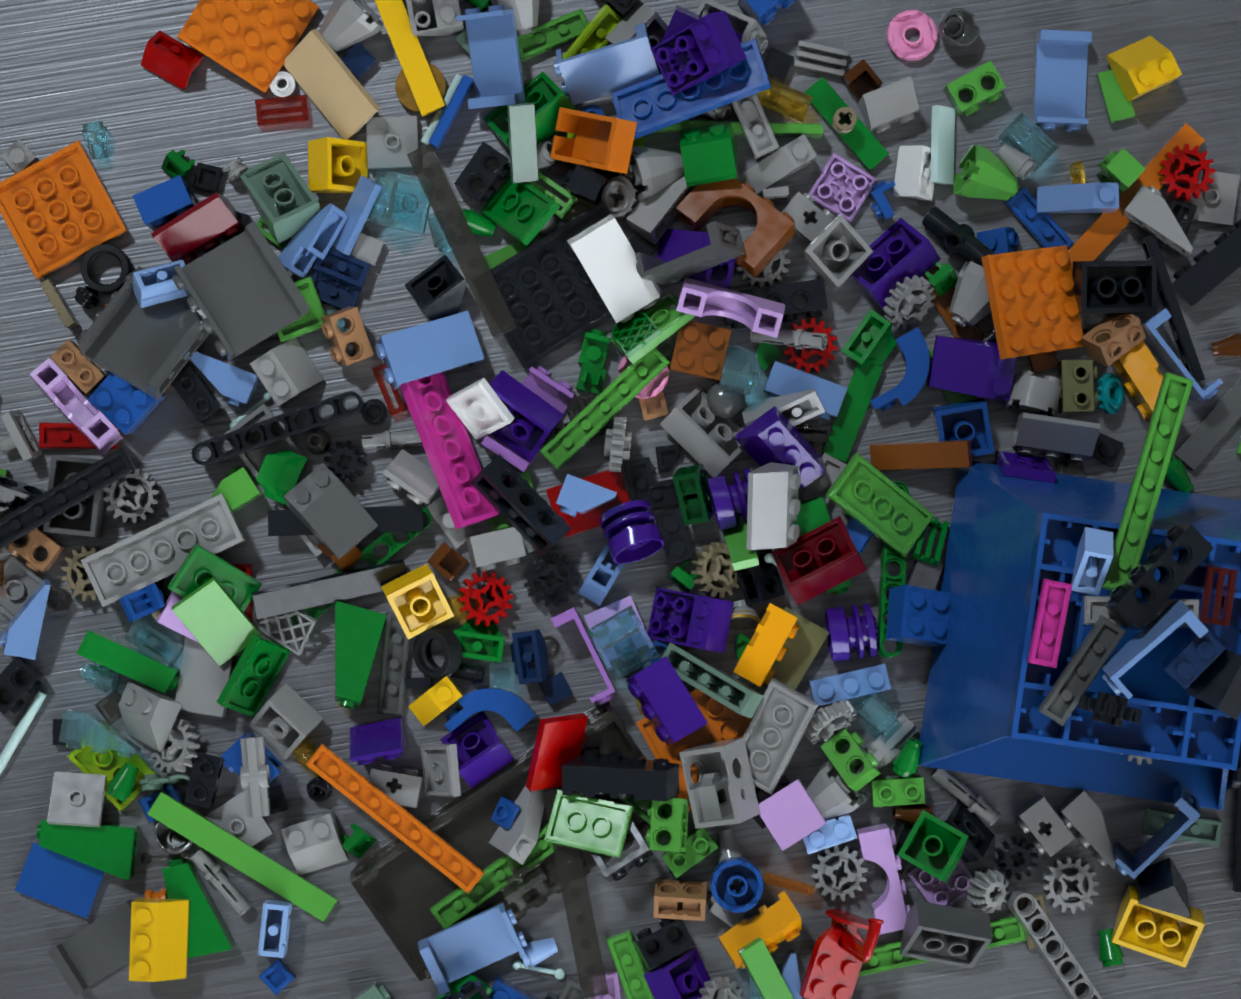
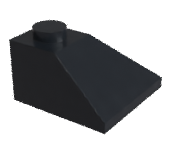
M444 255L406 283L405 287L429 319L433 321L459 313L467 282L448 257Z

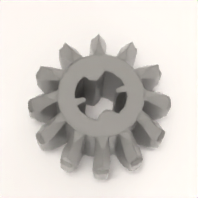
M983 868L982 871H975V878L969 879L971 884L965 889L969 893L966 899L978 911L993 913L994 910H1001V903L1007 902L1005 897L1010 893L1007 888L1009 881L997 870Z

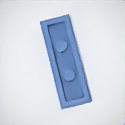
M361 175L344 210V213L349 217L332 247L343 254L350 255L381 191V185Z

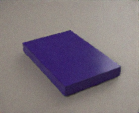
M1000 450L996 451L995 461L1002 475L1055 483L1056 473L1046 458Z

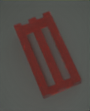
M307 95L255 100L257 124L259 127L309 121ZM294 102L302 103V106L276 108L262 110L261 106L285 104ZM296 112L303 113V115L269 119L262 118V116L287 114Z
M385 364L372 368L389 412L391 416H395L408 410V406L403 404L398 389L393 390L392 384H390L399 406L394 409L379 373L386 369Z
M1207 566L1199 617L1201 622L1222 626L1230 625L1238 570ZM1214 573H1218L1212 618H1207ZM1226 574L1228 575L1222 620H1220L1219 614Z

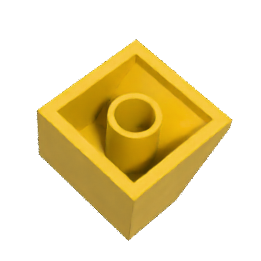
M1148 36L1105 56L1127 102L1167 85L1182 75L1172 52L1152 36Z
M331 137L308 141L309 189L313 193L352 194L361 175L368 177L367 142Z
M427 563L381 586L407 639L454 616Z

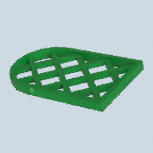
M642 311L634 312L632 319L636 318V320L631 321L630 319L624 323L618 322L611 333L614 342L618 344L628 358L662 333L649 316ZM643 322L641 326L636 327L638 323ZM633 324L630 329H627L628 325ZM648 328L646 333H642L644 329ZM634 331H638L636 335L632 336ZM628 333L627 337L622 338L623 334ZM644 337L642 341L637 342L639 338ZM634 339L631 344H627L629 340Z

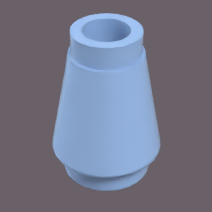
M553 937L527 942L528 946L524 947L526 956L521 958L524 967L530 965L534 967L554 953H557L558 949Z

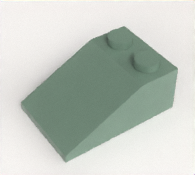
M284 152L239 173V178L267 229L277 243L293 237L306 222L321 210L319 201Z

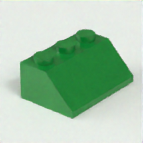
M541 72L524 86L526 102L518 103H533L535 106L537 145L549 139L557 131L555 129L559 107L576 110L566 94L544 72ZM507 105L498 106L485 116L483 120L510 152Z

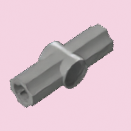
M902 714L884 732H880L867 745L865 752L868 753L870 751L879 762L876 765L879 770L898 755L900 748L907 742L908 738H911L919 729ZM864 763L857 765L855 769L856 774L863 771Z
M264 736L241 738L243 766L240 769L242 789L245 790L247 817L269 816L270 799L268 788L270 787L269 765L266 764Z

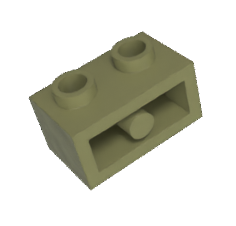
M1062 360L1058 362V378L1060 379L1059 385L1061 386L1059 413L1093 412L1094 407L1098 406V399H1096L1098 393L1094 391L1093 381H1097V366H1093V360Z

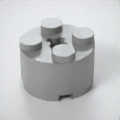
M1019 370V374L1014 375L1010 399L1005 401L1004 408L1008 409L1011 406L1013 407L1012 412L1019 415L1030 413L1037 415L1048 414L1050 417H1055L1061 392L1060 379L1053 376L1040 378L1034 376L1035 373L1032 371Z

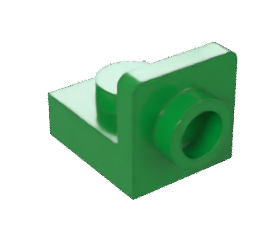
M592 329L591 333L585 332L578 361L579 364L604 368L611 338L606 337L607 332Z

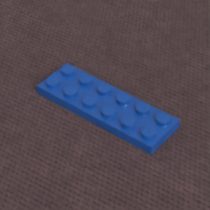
M756 38L741 44L746 55L745 60L672 96L662 74L611 93L618 119L637 122L634 139L771 88L772 86Z

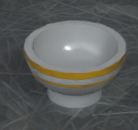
M745 600L734 601L729 628L746 630L757 627L760 623V617L752 608V605L747 606Z

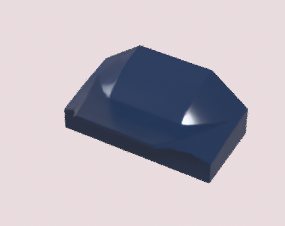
M540 630L512 633L513 643L510 645L513 669L514 673L518 675L519 684L547 681L549 662L546 642Z

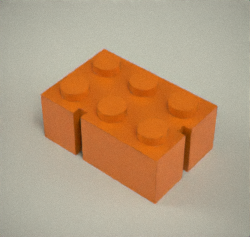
M559 107L555 130L576 134V137L572 139L554 135L550 158L627 174L637 122Z

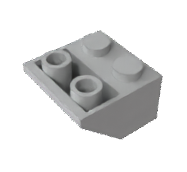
M406 0L413 36H444L464 30L463 20L457 21L456 16L462 15L459 0Z
M403 449L382 473L387 476L386 483L399 491L403 487L409 492L407 497L420 505L423 502L430 504L440 489L433 470Z

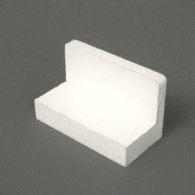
M924 145L899 147L894 180L896 185L893 188V196L913 197L922 201H932L935 183H930V147Z

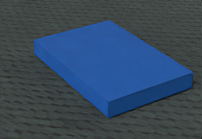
M33 842L15 891L88 918L106 872L40 847L38 842Z

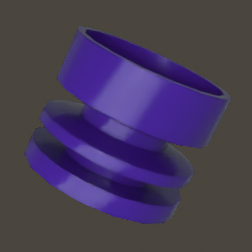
M750 468L743 469L745 479L743 482H741L737 471L733 472V484L728 485L724 475L707 479L720 531L737 527L736 515L742 514L747 524L748 473L751 472Z
M634 500L625 502L601 515L599 522L605 538L610 540L608 547L614 563L629 564L652 556L662 549L664 541L658 526L653 524L655 517L651 513L652 509L648 501Z
M870 603L862 604V616H859L857 605H852L851 617H846L843 607L825 609L826 631L830 632L827 641L832 662L849 660L850 648L855 647L858 658H864V646L867 648L869 657L877 655L878 629Z

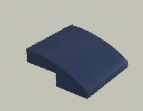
M333 248L329 249L324 260L317 258L311 277L321 303L338 310L348 306L355 307L371 264L343 254Z

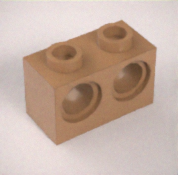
M348 306L321 317L323 324H321L323 334L326 338H329L332 347L330 348L331 357L338 365L348 366L374 355L358 307ZM340 318L345 322V327L341 332L337 327V322ZM349 342L353 345V352L350 356L346 353V346Z
M1113 313L1081 337L1088 357L1109 367L1143 341L1146 335L1139 317L1130 313Z
M69 339L50 356L87 395L91 396L108 376L96 363L81 355L79 346Z
M41 527L27 534L28 539L24 545H20L16 540L5 547L12 555L16 557L21 555L27 560L25 564L36 573L39 570L41 572H48L66 549L64 545L50 534L43 532ZM41 547H45L48 551V556L44 561L39 560L37 557V551Z
M656 879L653 918L705 921L707 882Z

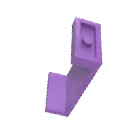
M531 366L522 384L564 414L575 397V394L571 392L573 387L562 380L557 383L550 379L552 374L543 367L538 366L535 369ZM492 434L486 435L481 445L495 454H500L506 461L523 472H526L531 464Z
M572 607L552 617L551 621L556 628L572 619L575 620L607 685V688L590 696L592 703L598 701L600 705L612 699V693L616 689L576 608Z

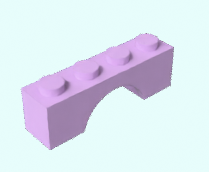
M685 277L676 311L698 317L717 315L731 318L745 324L753 332L777 338L786 304Z
M50 358L29 374L43 393L102 455L122 439L117 428L79 392Z
M886 823L855 829L862 858L877 863L884 869L886 874L885 890L871 904L874 918L884 921L879 935L904 930L910 906L909 904H904L903 895H907L904 879L899 880L898 870H902L900 857L898 854L894 855L892 845H897L894 830H889Z

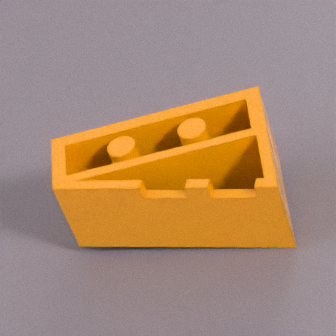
M1141 341L1111 364L1117 375L1121 374L1125 382L1123 387L1127 395L1135 399L1138 405L1135 408L1139 417L1142 420L1146 419L1147 423H1149L1163 376L1158 369V362L1144 341Z
M769 603L766 613L758 624L754 635L733 671L760 687L763 683L769 684L775 673L771 669L775 660L781 662L787 651V648L784 647L787 638L789 637L793 640L800 627L796 624L797 617Z
M785 891L778 894L780 900L768 908L764 904L758 909L760 913L749 920L743 919L719 937L721 946L736 969L741 966L743 969L746 968L738 950L758 937L764 941L769 953H772L778 948L777 944L784 940L789 942L800 935L799 931L802 930L801 916Z

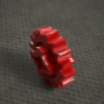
M1185 144L1182 150L1175 146L1173 154L1168 151L1164 155L1168 161L1162 160L1159 163L1164 168L1157 173L1158 176L1164 177L1159 184L1160 186H1168L1166 194L1172 191L1175 192L1174 199L1176 200L1183 195L1184 200L1188 201L1191 194L1197 199L1200 197V191L1206 193L1209 190L1207 185H1211L1214 182V179L1209 177L1216 172V169L1209 168V165L1214 161L1213 159L1206 160L1205 156L1208 152L1204 151L1200 154L1198 152L1199 146L1197 145L1192 150L1189 149L1188 144ZM1188 157L1194 158L1197 162L1190 160ZM1175 161V171L1170 174L1171 164ZM1195 169L1190 175H1179L1183 170L1191 171ZM1201 171H1203L1202 180L1200 184H1198V174ZM1175 183L1181 184V185H1183L1185 188L1179 187V186L1176 185Z
M803 318L800 322L801 326L793 323L791 325L792 329L795 331L797 329H814L812 333H825L828 338L827 349H812L810 352H807L806 348L800 350L799 357L796 356L793 346H788V349L783 352V355H790L791 357L787 362L788 364L795 362L797 364L795 369L799 370L801 367H805L806 373H809L810 368L819 373L820 365L824 368L829 367L826 360L834 361L835 356L831 354V351L838 350L837 346L832 345V342L837 340V336L831 337L829 335L833 328L824 329L825 321H821L817 325L815 324V318H811L809 324ZM817 356L822 358L814 363L807 362L809 357Z
M482 571L480 577L476 573L471 574L472 581L467 578L463 581L466 588L460 587L458 589V592L463 594V597L457 599V602L463 603V607L459 611H466L468 613L465 618L466 620L473 617L475 619L474 625L476 626L481 621H483L484 627L490 625V620L495 625L500 623L498 616L503 619L506 618L508 615L504 610H510L513 607L508 603V600L513 599L514 595L507 594L511 585L504 586L502 584L505 580L504 577L497 580L496 572H492L490 576H487V572ZM485 582L480 590L472 588L476 583ZM495 588L499 590L501 597L497 595ZM486 593L487 599L490 601L483 604L484 599L480 596ZM469 600L473 602L475 611L471 607ZM489 608L498 609L492 615H485Z

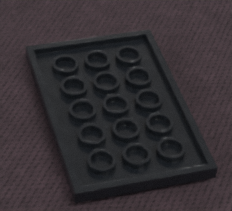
M604 201L471 281L524 369L612 317L581 262L567 242L570 238L611 214Z

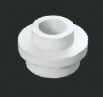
M278 72L270 84V89L278 97H288L295 90V80L288 72ZM280 80H285L287 82V85L284 88L278 87V82Z

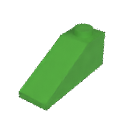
M236 466L225 473L227 477L220 482L211 498L221 493L224 494L233 513L261 496L263 492L248 468L242 467L240 469L239 466Z

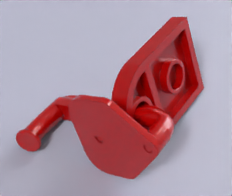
M838 908L827 909L825 914L832 918L831 927L826 929L815 943L799 995L807 999H851L862 963H866L871 959L881 925L884 924V921L875 918L867 920ZM858 927L868 929L864 942L857 933Z

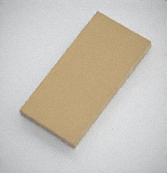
M317 29L311 30L284 59V67L343 139L350 140L380 109Z

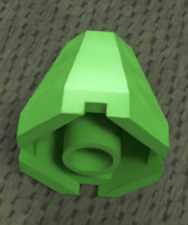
M971 145L959 164V167L963 168L961 175L955 174L953 194L967 198L1009 200L1010 197L1016 195L1019 183H1017V178L1007 166L987 148L980 145Z

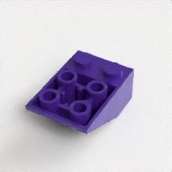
M725 11L707 14L651 48L672 96L726 71L746 59V55Z
M667 229L660 238L657 258L665 260L666 263L711 244L708 232ZM735 258L687 278L730 289ZM682 279L675 283L684 284L685 279Z
M656 587L647 634L649 638L725 653L734 602Z
M403 716L350 727V762L357 761L358 765L373 763L379 756H383L384 760L399 758L401 754H404L403 751L409 747Z

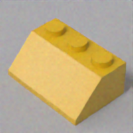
M1128 885L1119 906L1111 941L1112 943L1186 968L1205 925L1203 912L1200 909L1189 906L1190 915L1187 918L1138 904L1136 887Z
M137 898L131 902L129 981L157 982L187 978L188 899Z

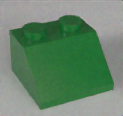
M731 121L680 130V149L687 187L738 178L737 142Z
M922 810L898 856L942 882L947 883L960 861L969 836Z

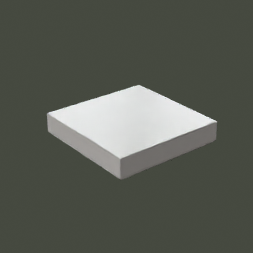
M485 378L452 394L446 400L476 441L510 424L515 419Z

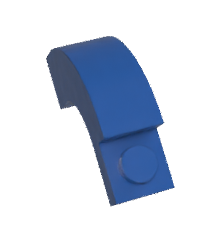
M918 327L895 339L906 360L905 375L896 387L870 401L875 410L881 408L883 412L896 405L894 401L896 398H899L902 406H905L923 388L929 373L930 355L927 343Z
M492 687L481 688L471 691L457 700L463 709L460 711L456 707L445 716L448 721L444 726L449 732H452L471 715L479 711H494L502 715L517 732L537 716V713L522 697L509 690Z

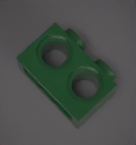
M703 464L678 468L672 478L684 526L710 521L715 511Z

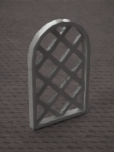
M254 604L252 607V620L261 632L298 656L302 655L317 620L303 611L297 610L290 614L288 612L282 616L275 615L274 618L268 619L266 617L263 618V621H258L255 615ZM297 615L300 624L293 626L290 617ZM302 617L307 619L309 622L303 623ZM287 618L289 627L282 628L279 619ZM276 621L278 630L271 631L269 622ZM265 623L267 630L261 624ZM310 625L308 632H306L305 626ZM301 627L303 636L297 638L294 629ZM290 630L293 639L286 641L284 631ZM280 633L281 639L274 634ZM304 639L301 647H299L298 641ZM294 642L296 648H294L288 643Z

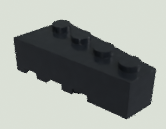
M1241 218L1234 224L1236 228L1229 234L1224 232L1213 241L1215 245L1209 251L1203 249L1193 258L1195 263L1189 268H1186L1184 265L1172 275L1175 278L1172 284L1192 307L1241 267Z
M597 749L585 750L582 755L562 765V795L572 796L573 792L582 791L584 792V797H595L596 795L610 793V798L620 799L633 794L634 800L669 801L679 795V764L669 763L668 759L646 760V757L641 755L624 757L619 752L602 754Z

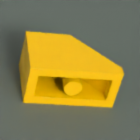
M447 675L408 707L420 723L425 726L461 698L464 693L453 679Z

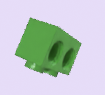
M990 60L947 84L943 91L953 108H955L958 116L963 113L969 116L980 109L979 104L986 100L990 104L1001 98V92L1006 88V85ZM981 80H991L993 89H984L981 86ZM961 91L968 92L971 96V101L967 103L962 102L959 99L958 93Z
M1122 148L1117 153L1113 150L1098 165L1101 170L1096 175L1105 183H1119L1120 195L1133 184L1146 168Z
M844 728L820 747L847 786L857 792L881 774L876 767L879 762L870 751L868 753L865 752L862 747L865 743L856 731L852 733ZM850 743L849 750L842 754L841 749L843 745ZM864 763L863 771L856 774L855 769L857 765Z
M915 775L911 778L902 776L874 778L869 782L870 802L873 807L925 804L924 778L920 775Z
M672 798L669 801H652V803H649L648 818L651 819V826L646 834L647 845H650L649 850L686 852L688 799ZM669 804L672 808V815L666 819L662 814V810L665 805ZM664 831H668L671 835V840L667 845H664L661 841V835Z
M698 828L687 834L686 852L664 851L661 853V857L677 878L719 847L706 828Z

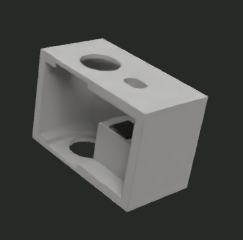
M744 737L701 743L679 752L696 829L739 824L760 814ZM692 764H695L699 770V781L697 784L692 781L690 775Z

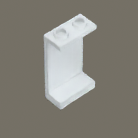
M611 214L567 240L616 323L620 321L621 323L627 322L634 317V312L641 308L645 310L652 307L656 303V299L660 297L652 281L642 279L636 269V253L615 217Z

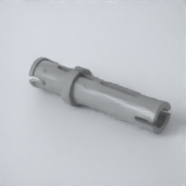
M779 329L777 338L750 331V340L753 343L787 345L800 350L804 348L825 350L828 341L825 333L806 332L805 329H797V331Z
M387 430L385 433L362 434L363 451L374 449L392 451V448L423 446L417 430L390 432V430Z
M936 768L930 776L968 806L967 810L971 813L974 811L989 823L990 826L1000 817L1001 813L984 801V797L981 794L977 795L949 771Z
M203 848L189 858L205 875L203 877L205 881L209 880L240 917L252 907L220 870L222 867L219 864L216 865L204 852ZM204 863H206V864L208 865V867H209V868L212 870V872L220 879V881L217 880V878H216V877L212 874V872L204 865ZM222 884H224V885L227 887V889L234 895V897H235L238 901H236V900L230 895V893L224 888V886H223Z

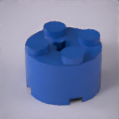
M743 857L724 859L713 869L710 879L712 895L717 904L734 913H741L752 909L758 903L764 889L759 869L749 859ZM733 879L744 882L740 885V890L729 886L733 884Z

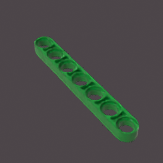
M900 481L894 482L909 494L907 485ZM881 540L877 651L882 657L893 658L902 651L903 642L894 641L896 644L894 653H888L883 648L887 628L884 618L888 614L889 603L885 593L888 588L905 585L907 556H900ZM893 562L898 565L900 571L897 576L888 574V563Z
M423 507V511L428 517L426 524H424V530H426L431 525L432 515L427 508ZM423 531L408 532V537L403 542H397L394 539V532H384L361 551L363 555L358 560L367 562L368 567L385 563ZM382 543L387 546L388 553L384 558H377L374 555L373 550L377 544ZM354 565L348 571L354 570ZM339 569V570H338L336 573H334V574L342 573V572H344V571H343L342 569ZM336 602L328 603L324 607L315 606L305 610L309 616L316 620ZM294 616L290 617L293 625L300 624L296 622Z

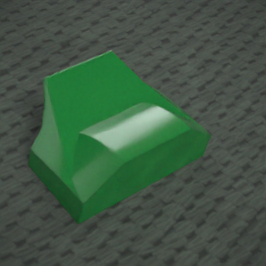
M870 309L841 352L861 366L868 364L882 366L897 344L892 334V323Z
M283 449L279 453L266 454L256 481L264 490L265 497L287 505L284 495L300 482L309 458L287 449Z
M469 619L463 626L454 630L453 633L456 634L461 643L462 657L502 662L505 636L500 634L497 624L495 625L490 621V625L484 627L483 621H481L476 626L474 625L475 619Z

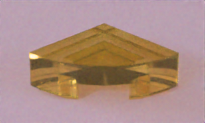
M1083 161L1073 162L1068 167L1072 184L1085 183Z

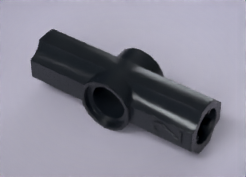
M936 206L929 211L922 221V225L941 239L944 249L951 254L958 253L967 261H972L982 267L981 257L995 254L994 251L975 237V233L969 225L958 224Z

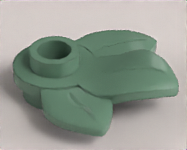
M147 774L145 779L139 780V784L142 785V791H163V785H185V782L180 779L190 781V777L186 774H176L167 778H160V774Z

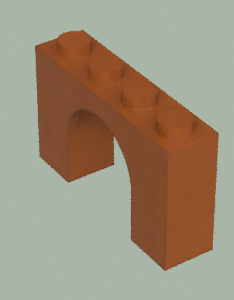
M735 178L696 185L676 207L678 219L694 231L699 232L717 211L728 206L746 208L756 217V228L743 243L746 254L735 258L736 263L755 278L796 234L794 219L788 213H781L775 209V205L768 198L758 196L754 188L746 182L741 183Z

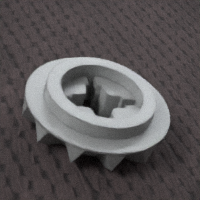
M616 176L608 180L601 192V203L604 201L612 216L616 218L625 217L627 212L633 211L632 205L637 201L635 199V192L637 190L633 187V182L622 176ZM621 194L624 195V199L618 200L613 196Z

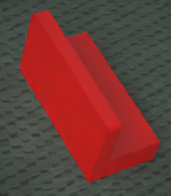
M159 30L147 42L141 66L184 90L188 85L191 73L201 64L203 55Z

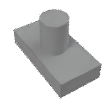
M20 410L8 411L0 416L9 432V435L0 439V450L3 453L7 454L17 448L24 462L36 460L43 456Z
M443 495L426 507L456 549L466 542L465 538L477 535L471 525L455 529Z

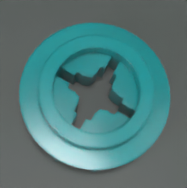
M1103 374L1102 378L1098 379L1099 387L1096 388L1098 392L1096 399L1099 400V407L1103 409L1105 414H1116L1121 409L1123 403V387L1115 374Z

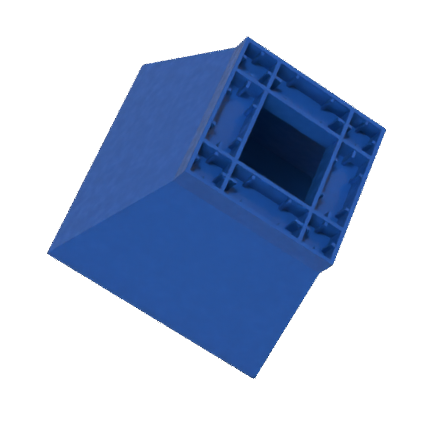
M972 461L971 467L958 468L941 591L950 593L947 644L932 648L919 739L923 745L918 766L1174 803L1173 788L1180 782L1199 799L1200 807L1223 810L1229 770L1237 771L1241 743V713L1237 720L1186 694L1187 688L1184 689L1164 670L1162 663L1193 632L1190 628H1177L1119 677L1133 695L1128 699L1127 706L1143 710L1140 723L1123 720L1122 727L1092 720L1093 712L1080 709L1077 704L1065 724L1061 726L1038 711L1039 706L1094 626L1083 624V596H1097L1071 591L1056 668L1027 663L1043 579L1071 584L1077 549L1085 527L1113 532L1114 545L1131 484L1056 473L1055 483L1002 475L997 464ZM1161 489L1139 565H1142L1148 559L1146 555L1154 546L1160 545L1167 538L1165 534L1171 527L1176 524H1192L1214 549L1168 599L1199 600V620L1224 642L1226 649L1241 655V500ZM1176 548L1173 550L1175 561L1179 558V552ZM1158 568L1154 571V578L1157 582L1160 579ZM1101 588L1099 596L1109 597L1112 591ZM1139 588L1136 590L1135 598H1142ZM1119 626L1126 633L1110 657L1146 626H1142L1140 630H1127L1124 626ZM1103 669L1100 670L1084 694L1093 698H1097L1098 692L1118 695L1102 678L1105 674ZM1123 693L1119 695V697L1127 698ZM1134 755L1151 758L1152 764H1147L1143 759L1141 765H1137L1135 757L1129 762L1126 760V756Z

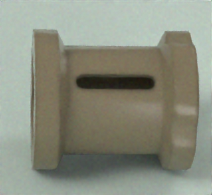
M849 107L838 109L832 119V127L837 133H849L857 121L854 110ZM840 116L842 118L849 117L848 124L844 123L841 125L839 123Z

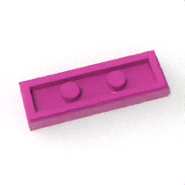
M1043 579L1027 663L1052 668L1057 667L1072 584Z

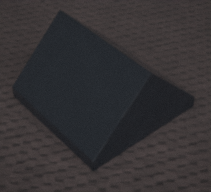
M1225 649L1188 686L1185 693L1237 720L1241 713V655Z
M958 799L938 819L969 836L961 857L966 863L978 861L983 858L995 835L974 812L971 813L967 810L968 806Z
M1171 858L1146 867L1135 878L1138 904L1189 918L1190 909L1187 887Z

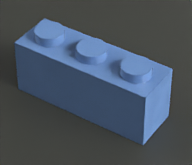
M775 361L763 392L768 393L767 398L815 389L826 411L817 415V417L829 421L830 417H837L847 387Z
M885 663L807 680L812 700L819 703L818 706L891 689Z

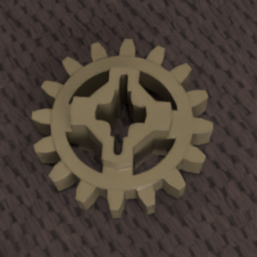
M712 542L710 545H703V551L696 552L699 558L698 561H692V564L696 566V570L691 571V574L697 576L693 583L701 585L699 592L706 593V597L724 598V596H731L733 594L732 589L739 588V585L736 583L739 579L737 572L733 570L726 543Z
M82 546V553L78 550H73L74 558H65L69 565L68 567H61V570L67 572V575L63 576L61 580L69 582L65 587L66 590L74 589L73 597H78L82 594V601H87L89 595H91L92 600L97 601L98 596L95 590H86L89 588L91 581L87 578L88 575L83 569L84 567L80 560L98 552V546H92L90 551L87 546ZM74 570L77 573V582L74 579Z

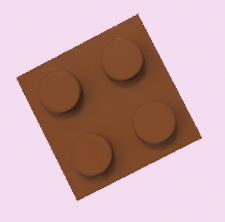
M694 321L687 322L678 330L669 371L714 382L720 381L731 330Z

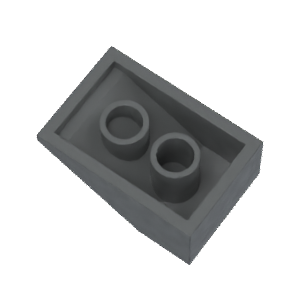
M324 463L284 495L286 504L292 513L338 559H341L378 527L377 523Z

